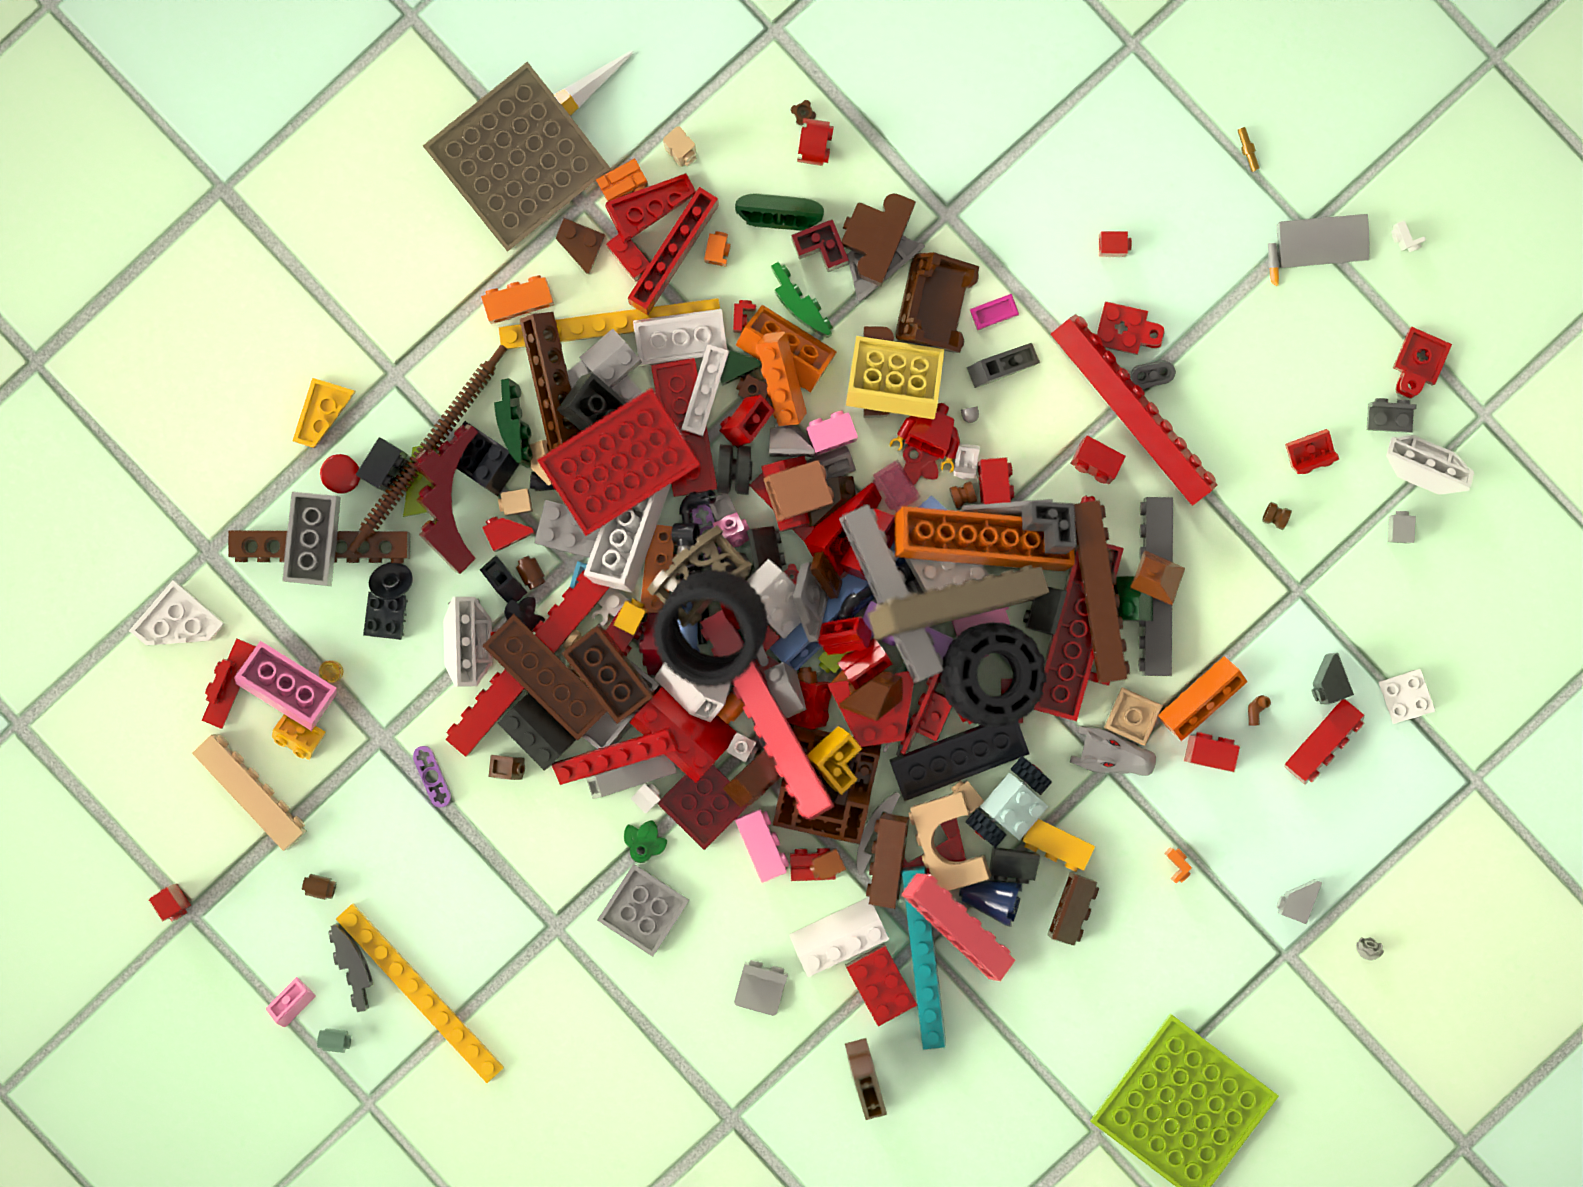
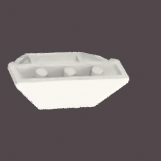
M1414 435L1398 438L1392 437L1390 439L1386 457L1398 478L1438 495L1470 490L1474 471L1468 468L1465 462L1454 452Z
M453 597L443 620L444 664L455 687L478 686L480 680L493 664V657L482 647L491 637L492 619L478 603L476 597Z

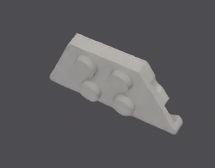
M903 235L884 282L922 251L925 245ZM850 251L847 254L857 300L861 302L879 286L860 278L857 272V265L863 255Z
M807 562L801 564L795 591L793 592V601L808 641L815 642L818 641L828 595L822 590L815 576L812 575L810 571L811 563Z

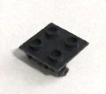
M368 591L363 636L401 640L402 636H404L403 622H406L404 616H407L404 613L408 600H406L407 596L403 595L393 600H382Z

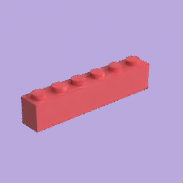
M916 874L901 895L988 979L1001 981L1015 962V959L1010 955V950L995 941V935L984 930L981 927L982 923L966 912L967 908L955 902L952 899L953 895L948 890L941 888L934 876L930 874Z

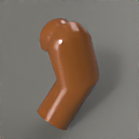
M1264 695L1257 696L1248 705L1249 726L1260 725L1259 713L1265 708L1270 707L1271 700L1269 697Z

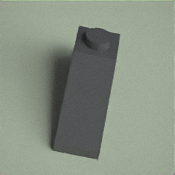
M1031 342L982 359L967 367L974 388L1037 365L1040 361Z

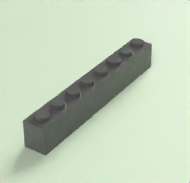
M1145 497L1144 502H1140V515H1143V524H1140L1139 535L1140 538H1143V547L1139 549V559H1141L1145 550L1173 562V497ZM1153 597V621H1139V627H1142V636H1139L1138 645L1139 649H1142V658H1139L1138 670L1142 671V676H1172V605Z

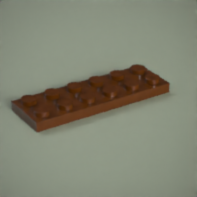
M515 614L482 645L577 741L607 712L591 690Z

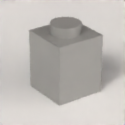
M1396 511V515H1390L1387 542L1415 543L1416 516H1409L1408 511Z

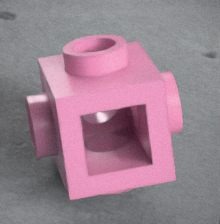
M737 512L713 523L714 527L718 525L723 530L722 535L733 547H739L749 541L747 530L750 528L746 519L741 520Z

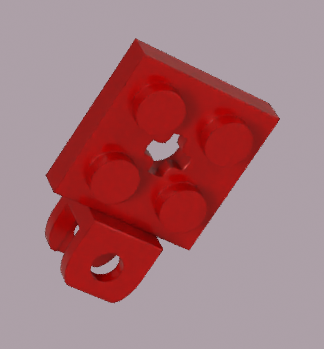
M1105 301L1097 335L1100 337L1104 348L1138 355L1140 345L1154 349L1161 347L1165 333L1164 327L1158 323L1147 321L1149 311ZM1123 322L1125 327H1128V330L1119 334L1115 326ZM1156 333L1158 337L1151 338L1150 335Z
M1411 326L1392 367L1402 372L1396 384V393L1412 399L1422 391L1425 383L1434 386L1452 344ZM1425 351V356L1428 358L1421 362L1418 360L1417 353Z

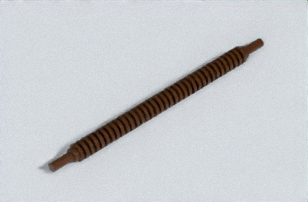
M500 344L491 358L479 365L480 368L476 369L477 373L474 372L472 374L474 378L470 377V382L465 383L467 387H462L464 392L459 391L458 394L461 397L456 395L455 399L458 402L453 400L451 403L454 407L449 405V410L446 409L444 411L446 415H441L443 420L438 419L437 422L440 425L435 423L434 427L437 430L432 428L430 431L433 435L431 433L427 434L430 439L425 437L423 440L426 444L420 443V446L423 448L417 447L416 450L419 453L414 451L413 455L415 457L424 450L435 449L438 451L439 447L437 444L440 446L443 444L440 439L446 440L445 436L450 435L448 431H453L451 426L456 427L457 425L454 421L459 423L460 419L458 416L460 418L464 416L463 413L467 412L466 408L469 409L471 407L469 403L473 404V399L478 397L476 394L480 395L481 391L479 389L483 390L485 388L483 385L486 386L488 384L486 380L490 381L492 379L489 375H495V366L508 350L505 346ZM413 456L409 458L412 463L410 461L406 462L409 467L405 465L402 467L405 472L399 471V474L402 476L396 475L395 478L398 481L393 479L392 483L395 486L391 484L388 486L391 491L385 490L388 495H381L384 500L378 499L380 505L375 503L374 506L377 510L371 509L374 514L369 512L367 516L370 519L367 517L363 519L367 523H360L359 534L347 548L353 554L356 553L367 537L376 534V531L373 529L379 530L380 527L377 523L382 526L383 522L380 519L385 521L387 518L384 514L390 515V512L387 510H394L391 505L397 506L395 500L398 502L401 500L398 495L403 497L404 493L401 491L407 492L408 489L405 486L410 488L412 485L409 481L411 483L415 482L412 477L418 478L416 472L419 474L421 472L414 466L417 460Z

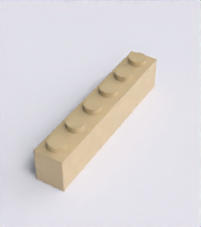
M210 735L192 754L283 851L288 850L307 832L303 828L305 826L304 822L298 816L293 817L288 812L290 810L289 806L283 800L278 801L273 796L274 790L265 783L263 785L258 780L259 774L250 767L248 769L242 763L244 761L243 757L237 751L232 752L227 747L229 743L222 735Z

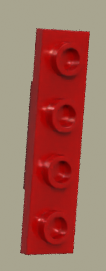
M236 638L228 659H222V662L219 661L214 669L216 676L213 683L210 682L205 690L207 695L205 700L209 703L201 721L223 729L240 690V686L236 684L235 676L256 646Z
M942 671L928 678L926 685L929 688L927 693L921 695L918 701L920 709L918 713L913 714L909 725L912 726L910 732L905 733L904 741L900 743L903 745L901 750L903 754L910 750L917 733L934 741H937L953 707L949 705L944 694L935 691L939 684L940 676H942Z

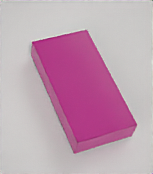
M1012 294L970 309L977 331L1019 315Z

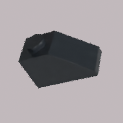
M497 555L480 569L494 590L506 603L511 599L518 602L528 593Z

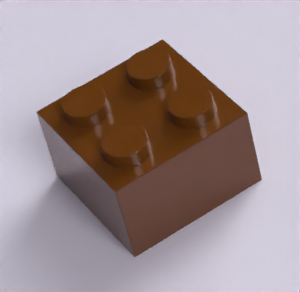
M764 750L722 789L740 808L746 803L751 806L781 778L775 768V765H777L775 758H770L766 750Z

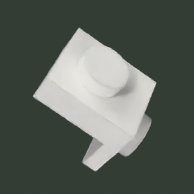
M1405 220L1392 226V238L1395 243L1399 244L1401 251L1408 249L1409 252H1413L1422 248L1421 244L1426 241V237L1413 240Z
M960 443L954 462V476L963 480L976 478L980 446Z
M736 733L727 749V753L746 762L748 758L753 759L758 748L755 747L756 741Z
M644 783L631 797V800L644 813H648L661 799L659 796L661 792L652 783L650 785Z

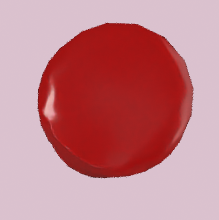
M335 454L323 462L320 468V479L328 490L338 494H345L358 486L360 477L355 474L359 466L351 457L344 454Z

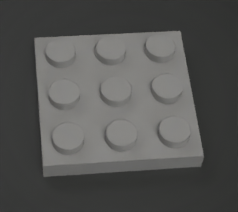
M633 864L597 921L653 957L690 899L636 864Z

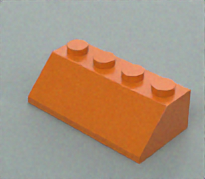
M761 305L745 326L736 346L761 361L756 352V346L760 339L767 333L786 331L800 387L811 393L837 351L769 308Z

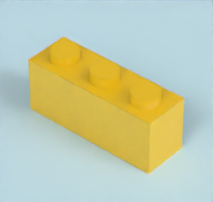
M1040 819L1032 825L1021 839L1026 843L1024 847L1034 852L1040 849L1046 852L1044 857L1054 862L1060 859L1066 862L1065 867L1077 872L1078 868L1084 871L1095 848L1092 844Z

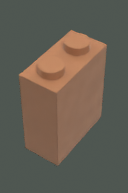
M819 460L769 475L763 479L778 522L833 503V492L831 487L827 486L825 480L826 471L824 466L820 465Z

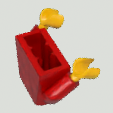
M938 403L935 419L917 416L906 418L897 432L898 437L890 441V447H892L894 441H899L900 448L897 451H900L904 446L903 440L906 439V444L938 458L944 459L946 456L947 458L941 462L940 468L943 470L944 464L950 463L949 473L954 470L952 461L956 458L960 439L958 430L954 427L955 420L947 416L949 407L944 403Z

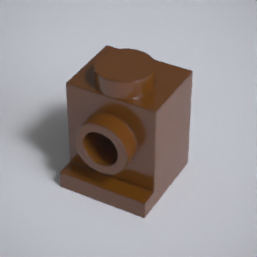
M749 375L745 379L741 377L736 387V390L739 391L738 397L742 399L762 395L766 400L768 396V385ZM753 385L757 388V391L750 393L748 388Z

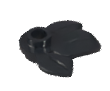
M534 597L524 598L519 603L511 599L504 610L507 620L515 614L532 632H534L533 629L540 621H545L543 616L534 613L536 607V599Z

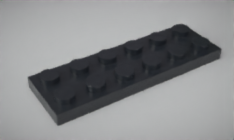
M1019 722L998 727L979 725L889 759L905 802L1016 760L1021 756L1024 757L1030 753Z

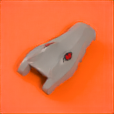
M1078 727L1077 733L1087 736L1081 758L1071 756L1070 763L1102 774L1133 773L1142 776L1152 774L1156 765V755L1152 751L1137 747L1114 732L1105 729Z

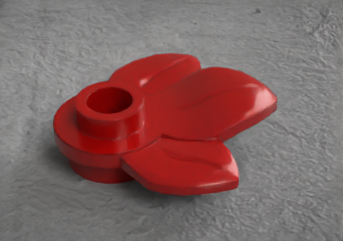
M907 445L903 451V458L906 462L903 472L909 483L915 485L920 477L937 479L939 470L935 461L939 458ZM911 451H916L918 453V457L916 459H912L910 457Z

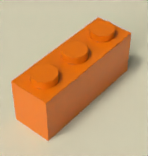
M541 275L530 277L528 282L523 284L519 282L510 283L506 289L500 291L498 288L490 289L485 292L486 295L481 296L488 321L491 325L555 305L546 277L541 278Z

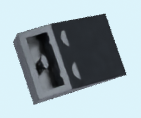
M464 421L462 425L466 426L471 424ZM475 428L478 433L466 446L456 469L496 496H499L520 464L516 462L507 448Z

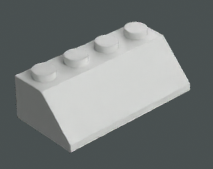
M869 897L789 934L807 977L813 976L889 940L874 905L869 904Z

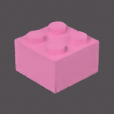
M843 410L831 414L828 420L823 421L822 418L809 422L806 432L814 449L815 456L857 441L858 436L849 412L844 414Z

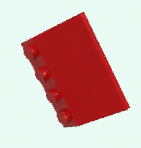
M663 687L643 706L630 722L642 735L671 727L679 748L674 752L664 755L695 783L727 750L737 733L718 715L711 722L690 715Z

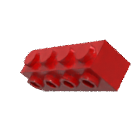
M1346 699L1341 700L1287 760L1284 768L1304 785L1308 781L1313 783L1320 775L1318 770L1323 765L1328 766L1335 758L1333 753L1338 748L1342 750L1350 741L1348 736L1353 731L1357 733L1365 724L1363 722L1364 714Z

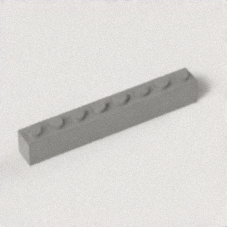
M866 505L839 518L878 605L885 603L889 599L897 597L903 599L905 596L912 594L905 587L904 583L906 581L903 573L898 571L895 565L896 558L894 553L888 549L885 543L887 541L885 533L882 529L879 530L876 523L877 516L874 510ZM925 628L893 636L914 683L943 671V660L935 652L932 646L934 645L933 638L930 633H926Z

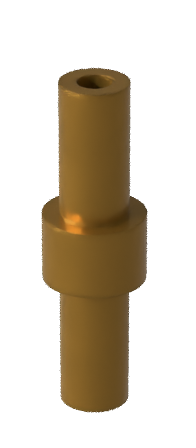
M1246 127L1238 129L1237 132L1243 146L1241 147L1243 156L1246 155L1251 172L1256 171L1260 167L1254 153L1256 152L1254 143H1251Z

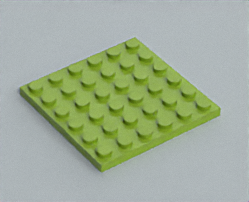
M1170 1013L1090 1119V1122L1175 1187H1211L1279 1096Z

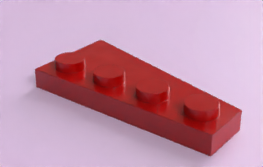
M687 173L608 201L605 207L623 243H626L691 199L696 191Z

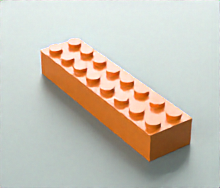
M903 506L895 513L896 558L1015 568L1032 565L1033 569L1042 567V570L1063 572L1075 565L1074 549L1067 554L1045 553L1044 532L1023 530L1022 517Z

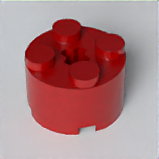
M803 118V123H807V127L802 126L798 154H802V157H797V162L823 166L824 163L829 161L830 148H826L827 140L832 141L834 126H829L830 122Z

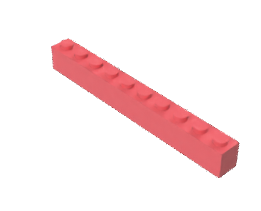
M723 610L700 622L703 627L700 631L706 641H711L714 647L711 651L714 656L731 655L744 647L745 642L739 631L726 619ZM753 661L749 669L741 677L733 681L735 685L732 687L733 692L738 699L742 698L746 706L743 707V710L749 719L753 718L756 724L753 728L758 737L764 738L767 744L764 746L770 758H775L777 762L775 768L780 777H785L787 780L786 789L790 796H795L799 802L796 806L801 816H806L811 820L834 807V804L786 717L769 691L768 684L756 662Z

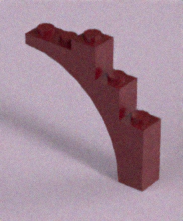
M472 425L460 426L454 432L455 437L450 442L445 441L438 448V454L430 449L422 451L416 457L417 462L414 464L432 484L422 488L418 493L420 496L416 499L434 518L433 521L429 520L421 527L422 532L419 536L458 574H461L476 559L465 545L457 530L451 497L453 477L458 461L466 446L478 433Z

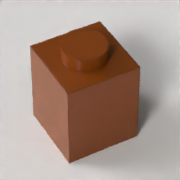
M836 848L813 858V865L810 866L815 878L820 877L821 881L846 870Z

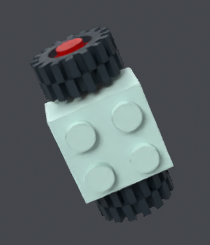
M1023 756L1010 769L1022 780L1019 781L1011 773H1008L980 806L990 817L987 818L976 809L965 821L975 830V833L995 848L1007 836L996 825L997 823L1002 825L1020 841L1049 807L1028 787L1030 786L1039 795H1042L1052 781L1037 766Z

